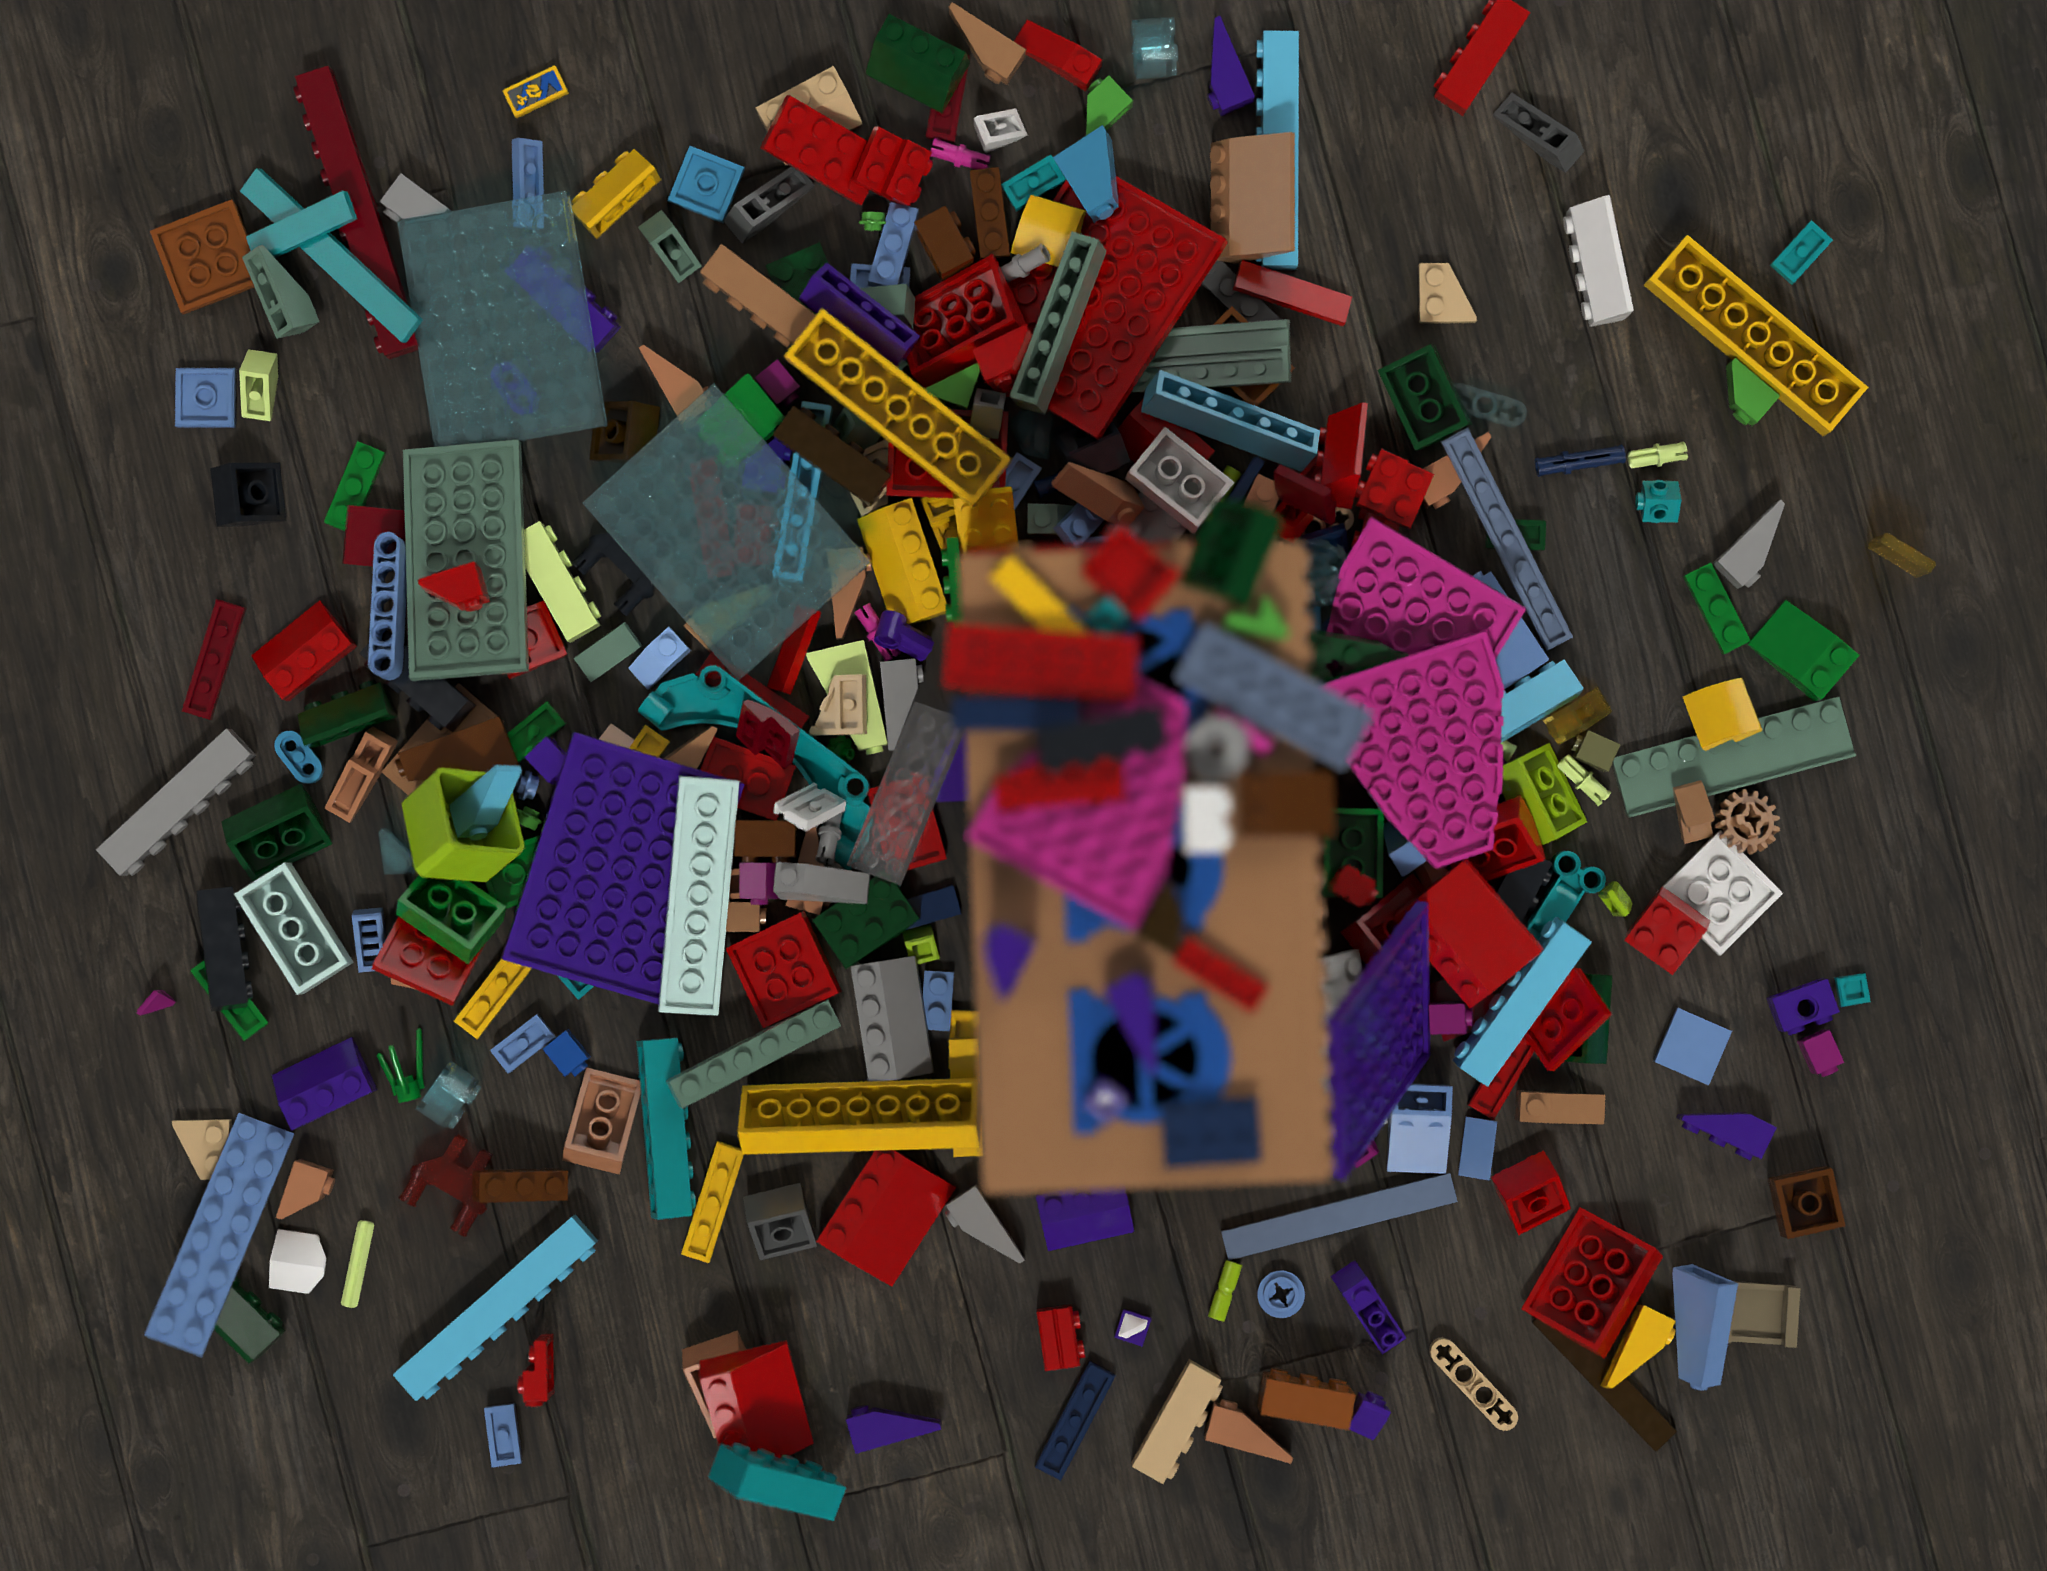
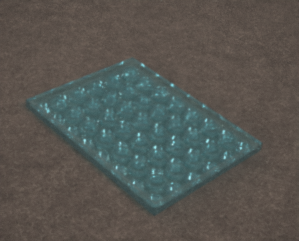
M565 190L397 221L411 309L423 319L415 333L419 343L418 351L434 447L517 439L524 441L607 426L569 191Z
M716 384L711 385L583 502L585 507L738 681L746 676L872 563Z

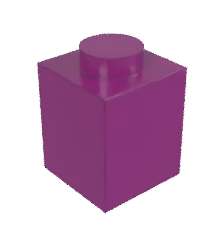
M778 359L755 377L757 383L778 408L783 405L788 408L800 398L798 395L802 391L800 386Z
M740 863L739 899H751L750 905H768V899H779L774 893L776 863Z
M1440 1001L1429 1004L1430 1034H1466L1469 1026H1473V1008H1468L1464 1001Z
M1822 1029L1797 1041L1812 1074H1821L1822 1077L1837 1072V1066L1845 1063L1830 1030Z

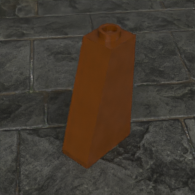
M501 716L399 752L398 756L400 759L395 760L400 776H406L408 781L426 780L438 768L487 773L495 765L519 766Z

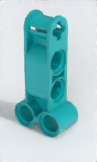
M1559 851L1551 859V869L1556 874V877L1525 926L1537 941L1540 939L1541 931L1547 922L1553 921L1555 916H1557L1566 923L1585 892L1597 893L1605 886L1606 876L1604 872L1597 867H1584L1580 869L1581 861L1574 852ZM1565 855L1569 856L1573 862L1571 870L1566 873L1562 872L1558 865L1561 857ZM1590 871L1594 872L1598 878L1597 884L1592 888H1588L1584 884V876Z

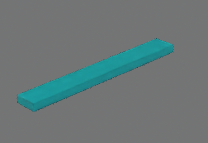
M260 168L254 170L240 190L273 223L304 209ZM330 232L300 246L304 252L399 341L407 343L423 319Z

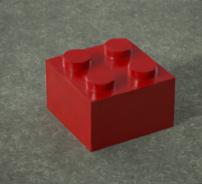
M1661 886L1629 928L1624 941L1673 975L1706 933L1711 920Z

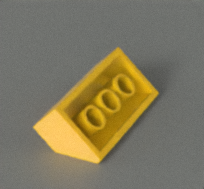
M912 498L885 506L857 519L867 552L870 553L871 564L886 609L904 615L907 618V624L910 626L946 614L945 604L947 602Z

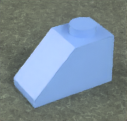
M668 626L641 652L628 669L649 690L692 650Z

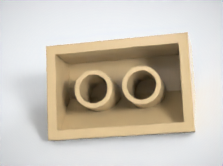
M834 66L756 107L758 116L767 132L786 95H791L850 131L863 125L848 91Z

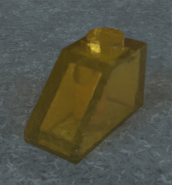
M1598 687L1548 716L1543 721L1550 735L1560 745L1612 713V710Z

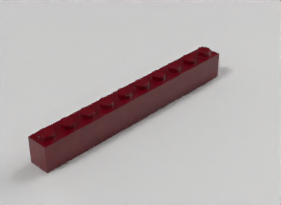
M325 66L295 76L297 86H293L298 103H303L306 113L302 114L307 131L312 130L315 141L311 142L316 159L321 158L324 169L320 170L323 183L326 187L330 186L333 195L341 191H348L357 216V220L338 228L342 241H348L351 253L408 305L335 74L329 66ZM365 309L369 325H375L378 336L374 337V342L379 354L384 353V356L388 359H393L423 349L417 330H415L407 343H403Z

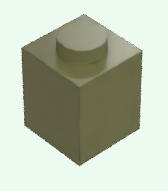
M1587 730L1582 735L1577 734L1571 750L1575 751L1573 754L1575 760L1602 772H1609L1621 744Z

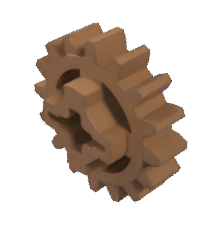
M1744 789L1738 795L1735 792L1727 797L1728 800L1725 799L1719 804L1723 810L1715 813V816L1721 819L1720 822L1715 824V828L1723 830L1719 838L1724 839L1727 837L1729 840L1727 843L1728 848L1736 845L1737 853L1739 854L1747 848L1748 854L1752 855L1757 852V849L1761 852L1768 847L1767 844L1770 845L1776 840L1772 834L1780 831V828L1774 825L1775 822L1780 820V816L1772 814L1776 806H1767V796L1759 799L1758 791H1753L1748 796L1747 790ZM1737 806V809H1735V816L1731 817L1734 807ZM1764 827L1763 833L1761 837L1758 839V836L1761 834L1760 828Z

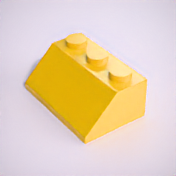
M635 149L630 153L628 151L622 153L615 160L616 166L608 173L606 171L600 173L593 181L594 186L587 192L582 191L577 194L571 202L573 205L569 209L596 239L661 180L653 165Z

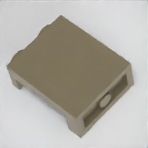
M1734 1281L1738 1283L1728 1343L1776 1344L1797 1348L1800 1288L1795 1285Z

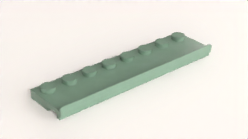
M1290 320L1172 328L1130 394L1145 393V388L1159 370L1207 388L1290 383Z
M1840 697L1758 718L1763 731L1738 742L1733 740L1727 741L1707 751L1701 748L1698 737L1695 735L1615 757L1612 766L1627 817L1630 818L1674 806L1673 787L1701 780L1707 796L1855 757L1856 753L1853 748Z

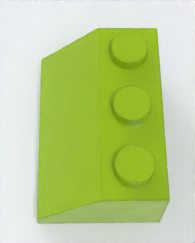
M1550 743L1503 764L1502 793L1507 801L1521 795L1534 817L1542 845L1554 841L1587 823L1565 774L1558 768L1559 762Z

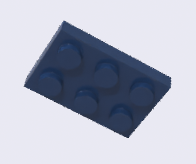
M1257 1096L1161 1103L1165 1168L1262 1162Z

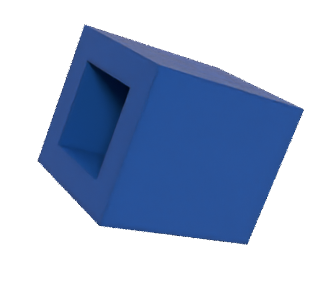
M565 1030L543 1048L544 1052L564 1077L571 1073L576 1077L588 1067L585 1061L591 1056L570 1030Z

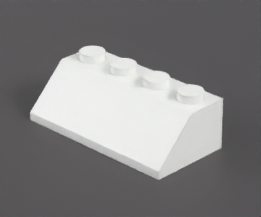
M1606 195L1570 207L1566 212L1567 216L1563 217L1566 234H1571L1573 244L1569 246L1570 258L1572 263H1577L1579 273L1575 274L1576 287L1578 291L1583 292L1584 302L1581 303V311L1584 320L1589 321L1590 327L1625 320L1634 311L1610 195Z

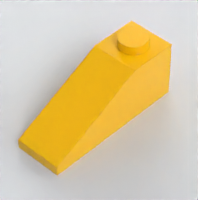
M1637 1305L1600 1386L1612 1389L1662 1350L1665 1344L1669 1345L1676 1332V1329L1673 1328L1676 1321L1645 1305Z

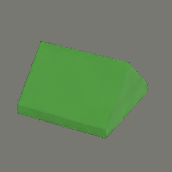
M976 363L926 388L925 391L948 409L970 410L981 379L980 367Z

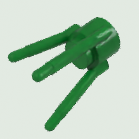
M418 1028L416 1030L415 1080L413 1075H403L393 1045H390L388 1049L397 1079L394 1078L383 1054H377L381 1067L391 1085L393 1096H397L398 1103L422 1097L420 1089L425 1088L423 1081L422 1029Z

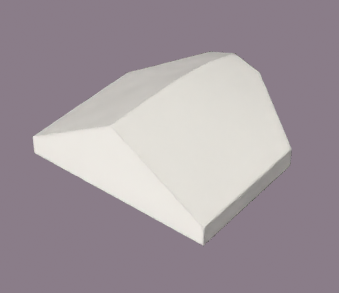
M284 1229L277 1230L270 1257L269 1288L306 1294L313 1290L324 1277L327 1260L319 1235Z

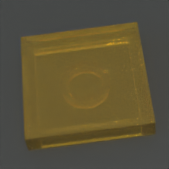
M1889 533L1872 538L1867 546L1868 549L1916 578L1931 573L1936 566L1935 561Z

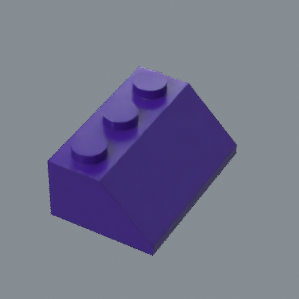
M998 923L997 927L990 926L982 942L983 945L987 946L984 955L998 996L1004 1000L1011 996L1038 940L1005 923Z
M353 1037L272 1075L278 1104L291 1130L300 1128L378 1090Z
M1125 1188L1035 1193L1048 1251L1134 1232Z

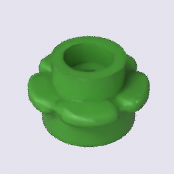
M862 212V221H859V224L865 225V231H882V226L886 224L885 213Z
M524 806L523 810L516 809L519 824L533 831L536 830L539 824H542V821L538 819L540 816L539 812L527 806Z

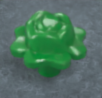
M845 735L830 738L826 748L848 765L855 756V751L851 748L852 741L850 738H846Z

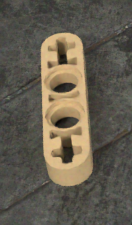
M1444 1337L1435 1339L1429 1348L1433 1361L1496 1428L1503 1431L1514 1428L1518 1422V1413L1515 1408L1451 1340ZM1440 1344L1443 1347L1450 1346L1448 1353L1454 1359H1456L1457 1355L1461 1356V1359L1453 1362L1449 1370L1445 1368V1366L1450 1364L1448 1360L1443 1356L1436 1357L1439 1353L1436 1348ZM1461 1365H1467L1471 1368L1472 1374L1467 1381H1459L1455 1376L1456 1369ZM1484 1386L1490 1388L1492 1391L1491 1399L1486 1403L1478 1402L1475 1396L1476 1391ZM1498 1398L1502 1402L1497 1403V1405L1504 1412L1511 1411L1508 1415L1511 1420L1508 1423L1504 1421L1498 1423L1497 1421L1500 1417L1493 1408L1490 1413L1486 1411L1495 1405Z

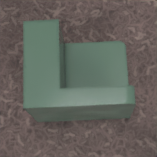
M844 407L832 425L833 428L841 433L839 439L846 444L853 441L863 449L875 445L881 436L846 407Z

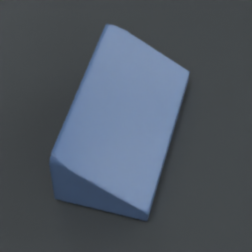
M1465 1117L1458 1170L1459 1176L1490 1180L1497 1121Z

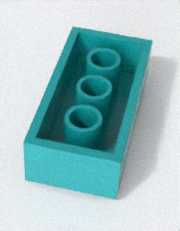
M734 1442L733 1446L720 1444L708 1478L736 1498L834 1521L846 1490L844 1485L836 1481L837 1476L835 1474L823 1471V1466L812 1461H806L804 1465L800 1464L796 1458L788 1455H782L780 1459L774 1457L775 1454L764 1449H758L756 1453L740 1443Z

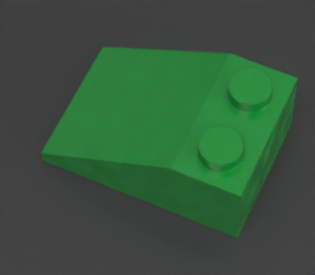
M1787 600L1779 606L1747 644L1813 702L1822 700L1860 656L1837 635Z

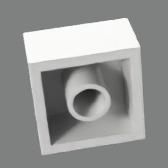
M1185 787L1183 789V853L1225 852V846H1231V826H1225V814L1231 813V794H1225V787Z

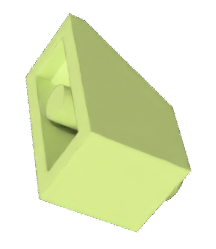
M248 349L239 370L241 417L271 421L278 382L277 353Z

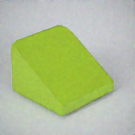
M930 924L903 932L908 956H916L918 965L940 959Z

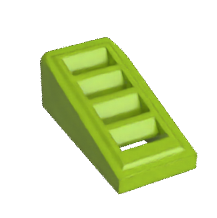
M1617 881L1611 882L1598 892V896L1613 916L1625 917L1630 913L1632 901Z

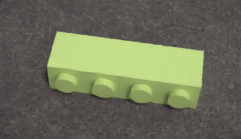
M538 521L524 529L525 568L566 640L571 643L601 626L598 618L602 617L595 603L593 601L588 603L583 595L587 589L579 576L574 578L571 574L569 567L572 566V563L564 550L559 552L554 544L558 538L550 525L545 527L542 522Z

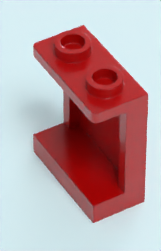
M1122 524L1118 529L1113 526L1102 538L1101 541L1104 543L1102 548L1097 553L1092 550L1081 562L1080 565L1084 567L1081 571V577L1103 596L1108 597L1111 595L1137 625H1140L1181 578L1182 572L1173 565H1167L1132 535L1125 524Z

